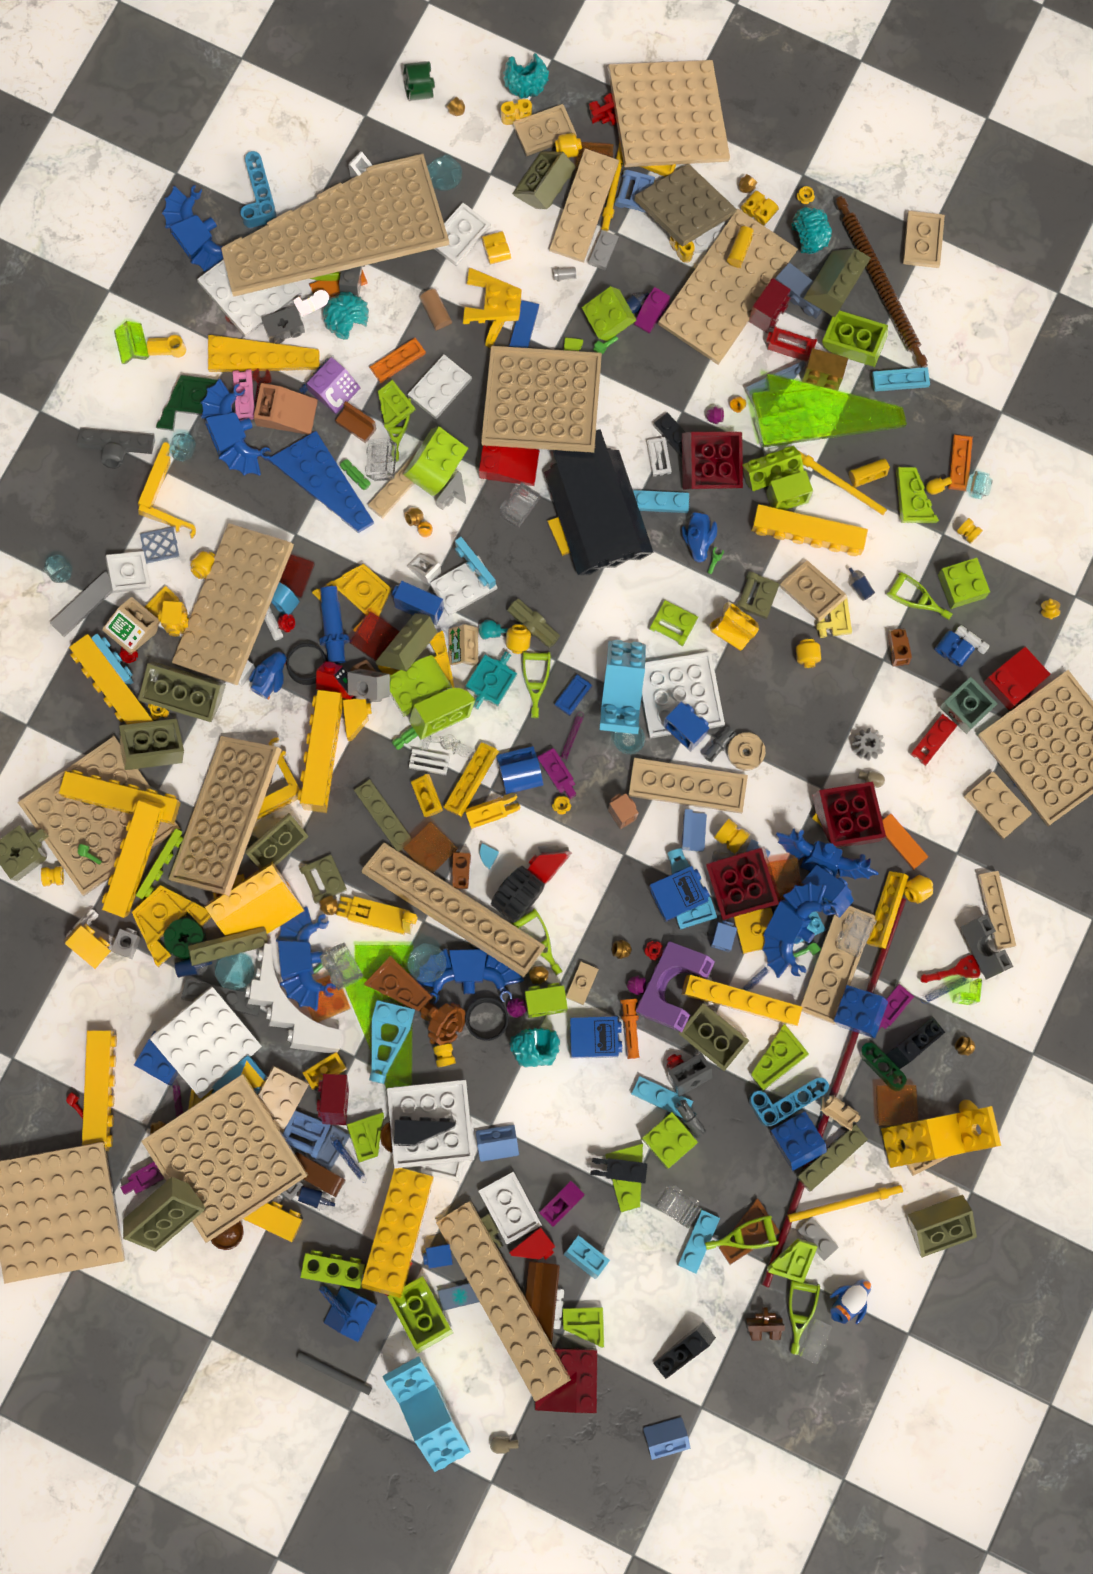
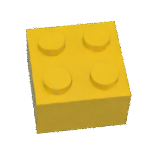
M79 923L65 938L64 943L96 969L111 952L110 944L102 936L97 938L93 935L95 931L88 924L82 925Z

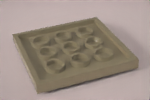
M690 164L683 166L636 194L634 201L682 247L729 219L737 211Z

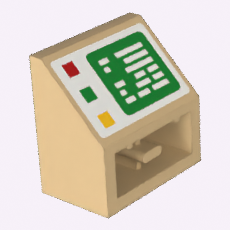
M131 597L116 610L103 627V631L127 652L132 654L156 634L160 622L152 613Z

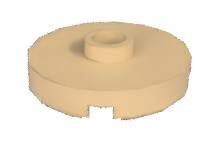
M750 732L740 733L735 736L727 748L730 763L743 771L757 768L763 762L766 754L765 745L762 740ZM747 749L749 755H744L743 750Z

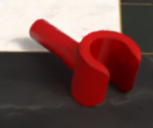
M71 1092L67 1096L66 1102L83 1119V1111L76 1104L80 1098Z

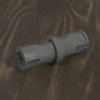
M726 727L720 736L712 741L713 744L703 754V757L712 763L717 755L726 749V745L736 735L733 732L734 730Z
M685 1099L679 1101L682 1106L677 1103L675 1108L683 1117L684 1124L690 1127L696 1138L702 1137L700 1132L704 1135L706 1129L699 1122L698 1115L691 1110Z

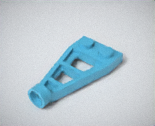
M682 848L667 853L671 865V875L690 867L684 857ZM708 897L709 901L706 904L676 917L680 930L717 918L710 897Z
M376 1001L372 1017V1071L369 1081L384 1084L386 1074L411 1029L415 1009ZM385 1023L399 1028V1032L392 1042L384 1041L381 1038V1026ZM380 1045L389 1046L392 1049L387 1061H381L377 1057ZM376 1071H381V1072H382V1075H381V1074H377V1073H375V1072H376Z

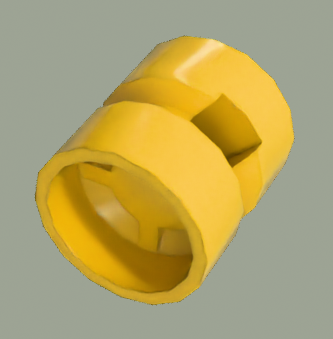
M728 819L714 839L721 844L726 843L727 849L736 854L750 834L742 828L737 829V824Z

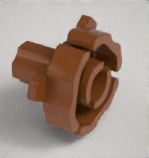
M428 1003L420 1012L421 1018L430 1023L428 1037L431 1044L443 1045L452 1043L458 1036L455 1032H462L465 1025V1011L459 1004L451 1003L449 1005L446 1003L439 1009L432 1003Z

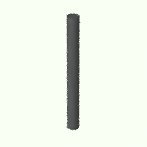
M301 1352L296 1359L367 1395L372 1390L371 1387Z

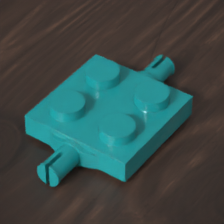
M505 651L500 660L484 655L465 686L466 689L472 691L477 696L473 708L478 710L483 700L497 707L499 706L517 677V673L506 665L511 654L508 653L507 655Z

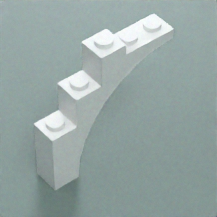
M265 943L263 949H259L257 961H261L260 968L256 969V980H252L250 986H246L245 997H248L247 1004L267 1006L266 1019H269V1026L292 1029L288 1031L287 1041L290 1042V1048L331 1054L338 1052L340 1049L341 1030L326 1027L311 1020L288 1000L280 988L274 972L272 944Z

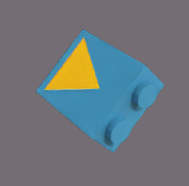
M247 1055L213 1085L214 1091L212 1094L242 1074L245 1075L256 1094H258L267 1075Z

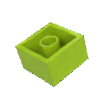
M611 286L582 307L597 337L605 341H609L636 321L620 289Z
M797 470L790 473L789 476L773 478L770 481L766 495L772 508L788 510L809 503L813 488L806 470L802 472Z
M978 558L942 568L938 574L950 609L985 599L990 593Z
M559 983L548 984V987L540 989V986L529 987L528 991H525L528 1018L566 1013L568 1010L564 985L560 986Z
M673 1112L641 1138L666 1169H669L698 1143Z

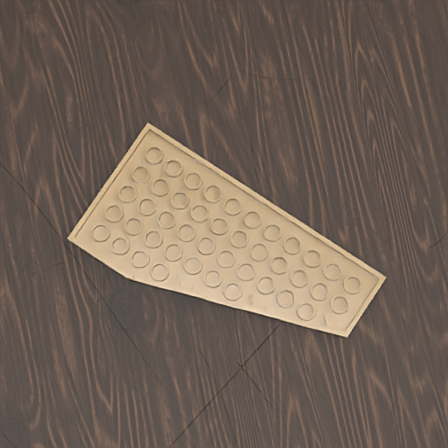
M419 154L370 166L360 176H356L343 184L340 182L318 194L316 199L294 211H287L267 222V226L243 239L240 237L223 246L221 250L233 297L450 244L424 154Z

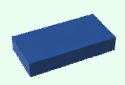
M576 675L556 701L555 706L570 716L592 685L579 675Z

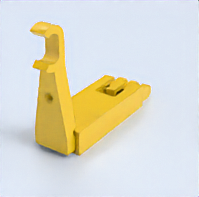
M165 442L162 444L139 499L138 513L146 518L175 527L176 533L180 532L179 529L181 527L191 529L190 537L193 539L196 534L194 525L153 508L171 464L170 456H168L170 445Z
M279 738L271 739L269 745L273 746L275 743H278ZM285 751L280 753L277 764L289 785L264 798L256 821L298 800L299 787L284 760V757L287 755Z
M341 896L340 900L347 902V904H338V908L344 909L345 912H336L337 916L348 918L347 920L350 922L400 935H405V933L411 935L413 924L416 925L418 918L416 914L411 913L409 910L355 896L353 899Z

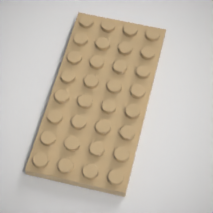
M737 209L664 313L658 325L719 365L749 322L755 302L771 279H775L787 266L798 249ZM747 226L753 228V238L741 268L731 266L727 262V258L740 227Z
M228 523L214 557V564L206 577L190 616L188 628L184 631L172 663L238 685L294 544Z
M220 737L168 880L227 896L230 895L282 749L276 746L235 738Z

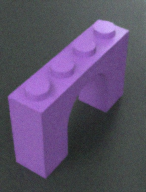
M669 941L663 950L659 963L654 969L650 982L646 986V991L638 1003L636 1012L644 1018L682 1032L690 1014L679 1007L667 1003L665 998L666 986L671 978L684 972L707 979L715 961L705 954Z

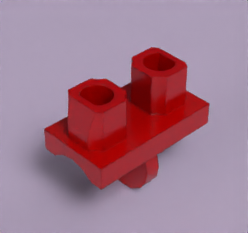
M610 93L603 99L604 106L600 107L598 101L589 104L592 124L601 121L602 124L608 122L610 126L615 125L616 115L612 93Z

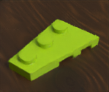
M898 467L896 469L901 523H937L939 521L938 517L934 515L931 508L932 503L925 494V487L917 468Z
M785 1024L751 1074V1077L763 1091L809 1056L807 1050Z
M643 1144L607 1153L605 1157L607 1160L610 1158L642 1163ZM612 1179L620 1212L639 1208L641 1183Z

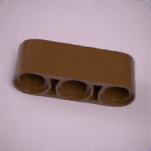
M296 1152V1157L308 1174L304 1180L337 1197L346 1180Z

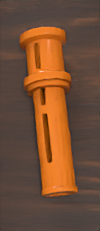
M637 999L620 1000L623 1008L621 1019L625 1022L627 1059L640 1058L636 1023L639 1019V1015L636 1012Z

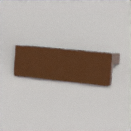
M529 1262L526 1300L552 1345L560 1265Z

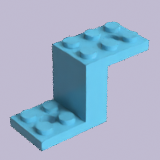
M608 640L600 730L638 734L645 673V644Z
M419 1356L383 1375L386 1385L400 1405L415 1443L434 1472L445 1468L448 1464L470 1453L467 1443L454 1424L437 1384Z

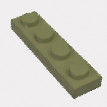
M368 780L354 790L396 851L401 852L414 843L371 780Z
M260 927L188 946L190 962L193 966L262 948L265 943L268 944L265 927Z
M853 1124L852 1131L847 1129L826 1148V1153L815 1158L796 1177L811 1192L868 1139L858 1126Z

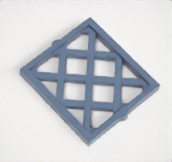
M174 527L140 534L146 564L180 557ZM170 532L173 533V540L167 538ZM157 535L163 538L160 543L154 540ZM144 538L150 540L147 546L144 545ZM165 540L170 542L167 548L162 545ZM152 542L158 545L154 551L149 548ZM172 545H175V553L170 550ZM160 547L165 550L162 556L157 553ZM147 550L152 552V555L149 558H147L146 555Z

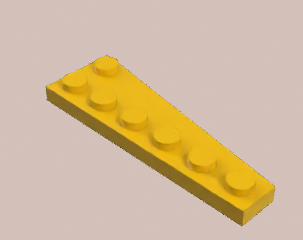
M208 335L209 372H233L237 370L242 372L248 369H252V371L317 370L320 366L319 349Z

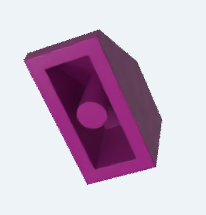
M654 287L645 300L634 325L650 334L668 307L670 296Z
M570 1181L539 1213L554 1227L585 1194Z

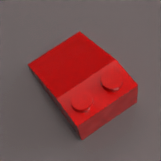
M483 445L479 478L535 486L540 450Z
M1025 646L990 675L984 684L1010 710L1051 674Z

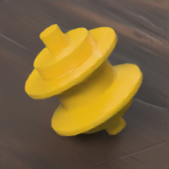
M1050 598L1042 602L1041 608L1043 610L1041 614L1043 617L1053 619L1060 615V603Z

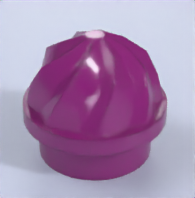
M714 406L707 411L706 417L710 423L719 424V422L724 421L723 407Z
M639 975L632 977L627 983V988L636 995L645 993L646 980Z
M513 998L507 1004V1011L512 1017H521L526 1012V1003L520 998Z

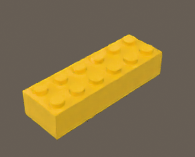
M318 690L317 696H313L312 707H314V714L310 715L309 725H311V733L307 734L309 749L304 754L306 769L302 770L301 773L303 788L299 789L298 801H300L304 810L327 813L343 699L341 693Z
M403 1168L394 1169L361 1283L362 1288L398 1298L402 1297L434 1182L433 1176Z

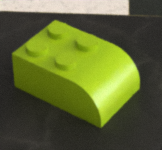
M839 310L836 317H832L822 343L833 354L875 367L888 337V325Z
M441 427L432 428L403 475L431 496H435L446 485L467 452L468 447Z
M433 655L414 662L407 671L400 670L390 676V696L403 717L412 713L413 706L418 700L428 699L437 691L443 692L453 688Z
M450 688L443 692L437 691L430 698L420 699L415 702L409 722L420 740L469 718L475 699L468 691L461 688Z
M423 1276L404 1286L401 1298L391 1295L387 1296L418 1354L454 1333Z

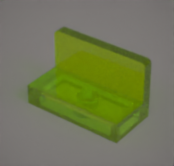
M126 321L114 331L122 364H127L132 359L146 360L149 358L141 323Z
M978 978L970 982L969 993L959 992L953 995L952 1003L970 1006L979 1003L982 979Z

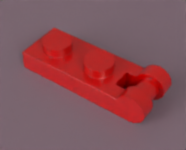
M942 714L910 755L920 759L921 763L926 766L958 725ZM922 748H924L925 750H927L929 753H928L927 755L924 754V753L921 751Z

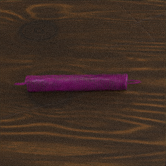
M576 717L575 720H574V722H575V735H577V733H578V731H579L578 727H577V729H576V726H577V717ZM573 724V726H572V728H571V730H572V743H574L573 741H574L575 738H576V737L574 736V724ZM570 732V733H569V736H570L569 751H571L570 749H571L572 746H573V745H571V732ZM567 739V741H566V743H567V754H566V758H565V748H566V744H565V747H564V749H563V750H564V759H568V758H567V755L570 754V752L568 751V739Z
M174 1085L172 1086L175 1105V1114L177 1118L178 1110L176 1099V1086ZM178 1086L179 1101H180V1112H181V1114H183V1113H182V1104H181V1095H180V1086Z

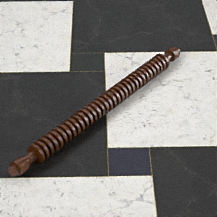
M842 196L836 198V206L844 215L842 221L856 249L871 258L866 265V269L876 289L879 291L909 352L913 351L918 367H927L928 360L919 349L922 344L919 342L920 340L917 338V334L894 289H892L893 287L890 285L891 283L888 281L889 279L886 277L887 275L884 273L885 271L882 269L854 212L850 213L845 198Z

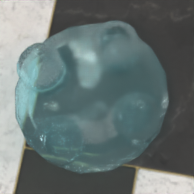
M444 155L441 158L435 159L427 166L433 188L440 191H448L455 188L462 179V168L450 155Z
M423 943L411 952L408 958V969L416 980L423 983H431L438 980L444 974L446 957L439 947Z
M246 954L231 955L218 961L215 976L224 988L240 990L251 982L254 975V965Z

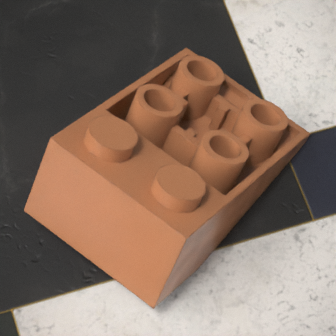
M261 383L254 414L255 424L260 427L310 435L318 399L280 386Z

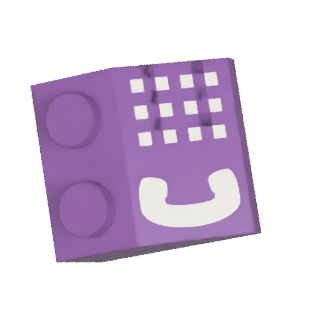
M332 357L307 382L308 392L334 414H337L344 407L343 403L345 401L348 402L361 389L349 372Z

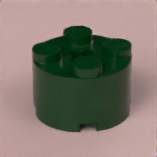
M430 61L403 64V75H405L404 87L409 101L433 98L435 82L434 78L430 77Z
M188 918L173 921L164 932V943L167 950L175 957L183 960L190 959L188 946L206 942V934L202 927ZM185 935L188 937V938H187V941H188L187 943H184V942L182 941V940H183V936H185Z

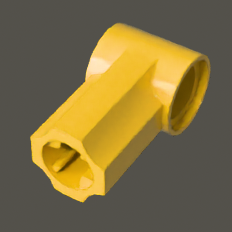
M171 335L168 338H148L147 349L149 356L172 355L180 358L186 353V346L178 335ZM176 344H180L178 348H173Z

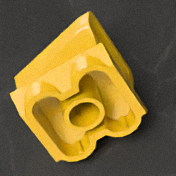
M729 601L723 606L722 616L717 617L710 623V631L740 651L749 640L755 637L759 630L758 622Z

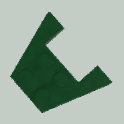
M181 375L156 428L174 431L177 412L202 415L203 407L201 401L207 396V388L213 387L218 380Z

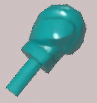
M487 619L479 625V635L484 640L500 638L501 633H507L509 628H501L500 624Z

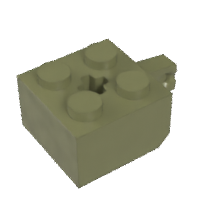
M19 825L0 839V866L11 880L19 881L47 859V856L41 850L43 846L41 842L49 837L45 830L40 829L34 834L33 832L29 833L26 827Z

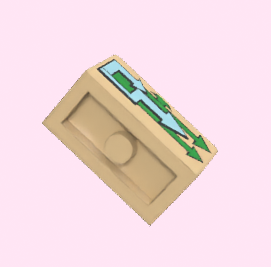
M463 624L449 629L450 665L453 666L461 663L472 666L478 665L477 627Z

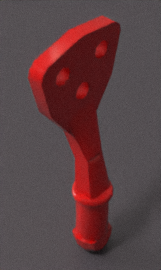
M968 955L949 970L921 975L920 981L922 983L935 980L940 981L945 977L953 975L979 978L980 969L974 956Z

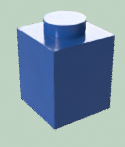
M450 1244L426 1248V1252L423 1253L424 1265H428L429 1269L453 1265Z

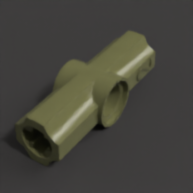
M520 599L515 600L507 610L521 625L527 627L531 632V636L537 637L548 648H551L560 638V635L546 623V620L538 612H533Z

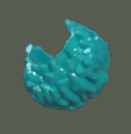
M537 53L533 54V59L530 60L525 68L522 65H517L513 56L509 57L505 64V71L503 72L504 86L521 99L528 98L529 96H538L549 81V70H547L546 64Z
M804 207L797 210V213L794 215L791 226L792 230L800 233L801 253L813 254L821 251L824 247H828L832 236V229L827 221V214L824 210Z
M341 292L336 297L331 298L323 311L326 329L330 330L331 333H335L337 338L347 340L349 338V331L353 328V323L362 324L364 327H367L369 318L368 303L362 300V297L353 295L351 292Z
M545 1028L521 1030L519 1034L517 1033L516 1036H512L510 1040V1050L513 1052L515 1060H517L520 1066L525 1068L551 1066L559 1053L560 1039L556 1034L557 1032Z

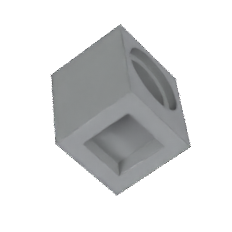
M126 928L125 931L119 929L111 951L133 959L141 937L136 935L137 931ZM125 938L131 939V944L128 947H123L122 945Z

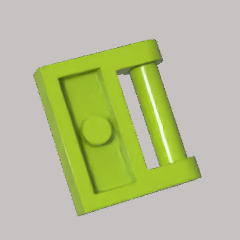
M665 600L649 630L657 631L677 641L679 645L684 646L698 616ZM660 621L684 632L683 635L660 625Z

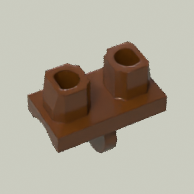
M763 1307L762 1313H755V1318H746V1325L752 1341L762 1340V1332H769L771 1340H780L782 1331H785L782 1317H776L775 1313H768L767 1307Z

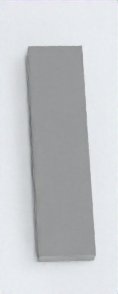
M105 571L50 622L63 637L72 631L112 593L109 574Z

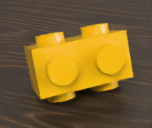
M163 601V608L159 611L158 620L161 622L162 627L170 636L184 634L185 629L188 628L190 618L183 602Z

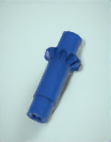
M336 586L322 587L320 592L324 637L319 639L320 645L326 646L328 662L335 664L346 662L344 647L346 643L350 642L348 635L343 634L338 590Z

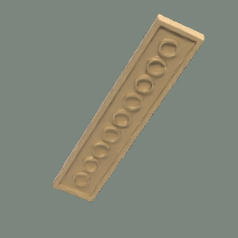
M386 843L381 845L362 869L363 874L523 977H525L545 949V945Z
M472 1202L465 1203L437 1221V1226L447 1244H450L452 1253L534 1401L540 1400L570 1381L568 1373Z

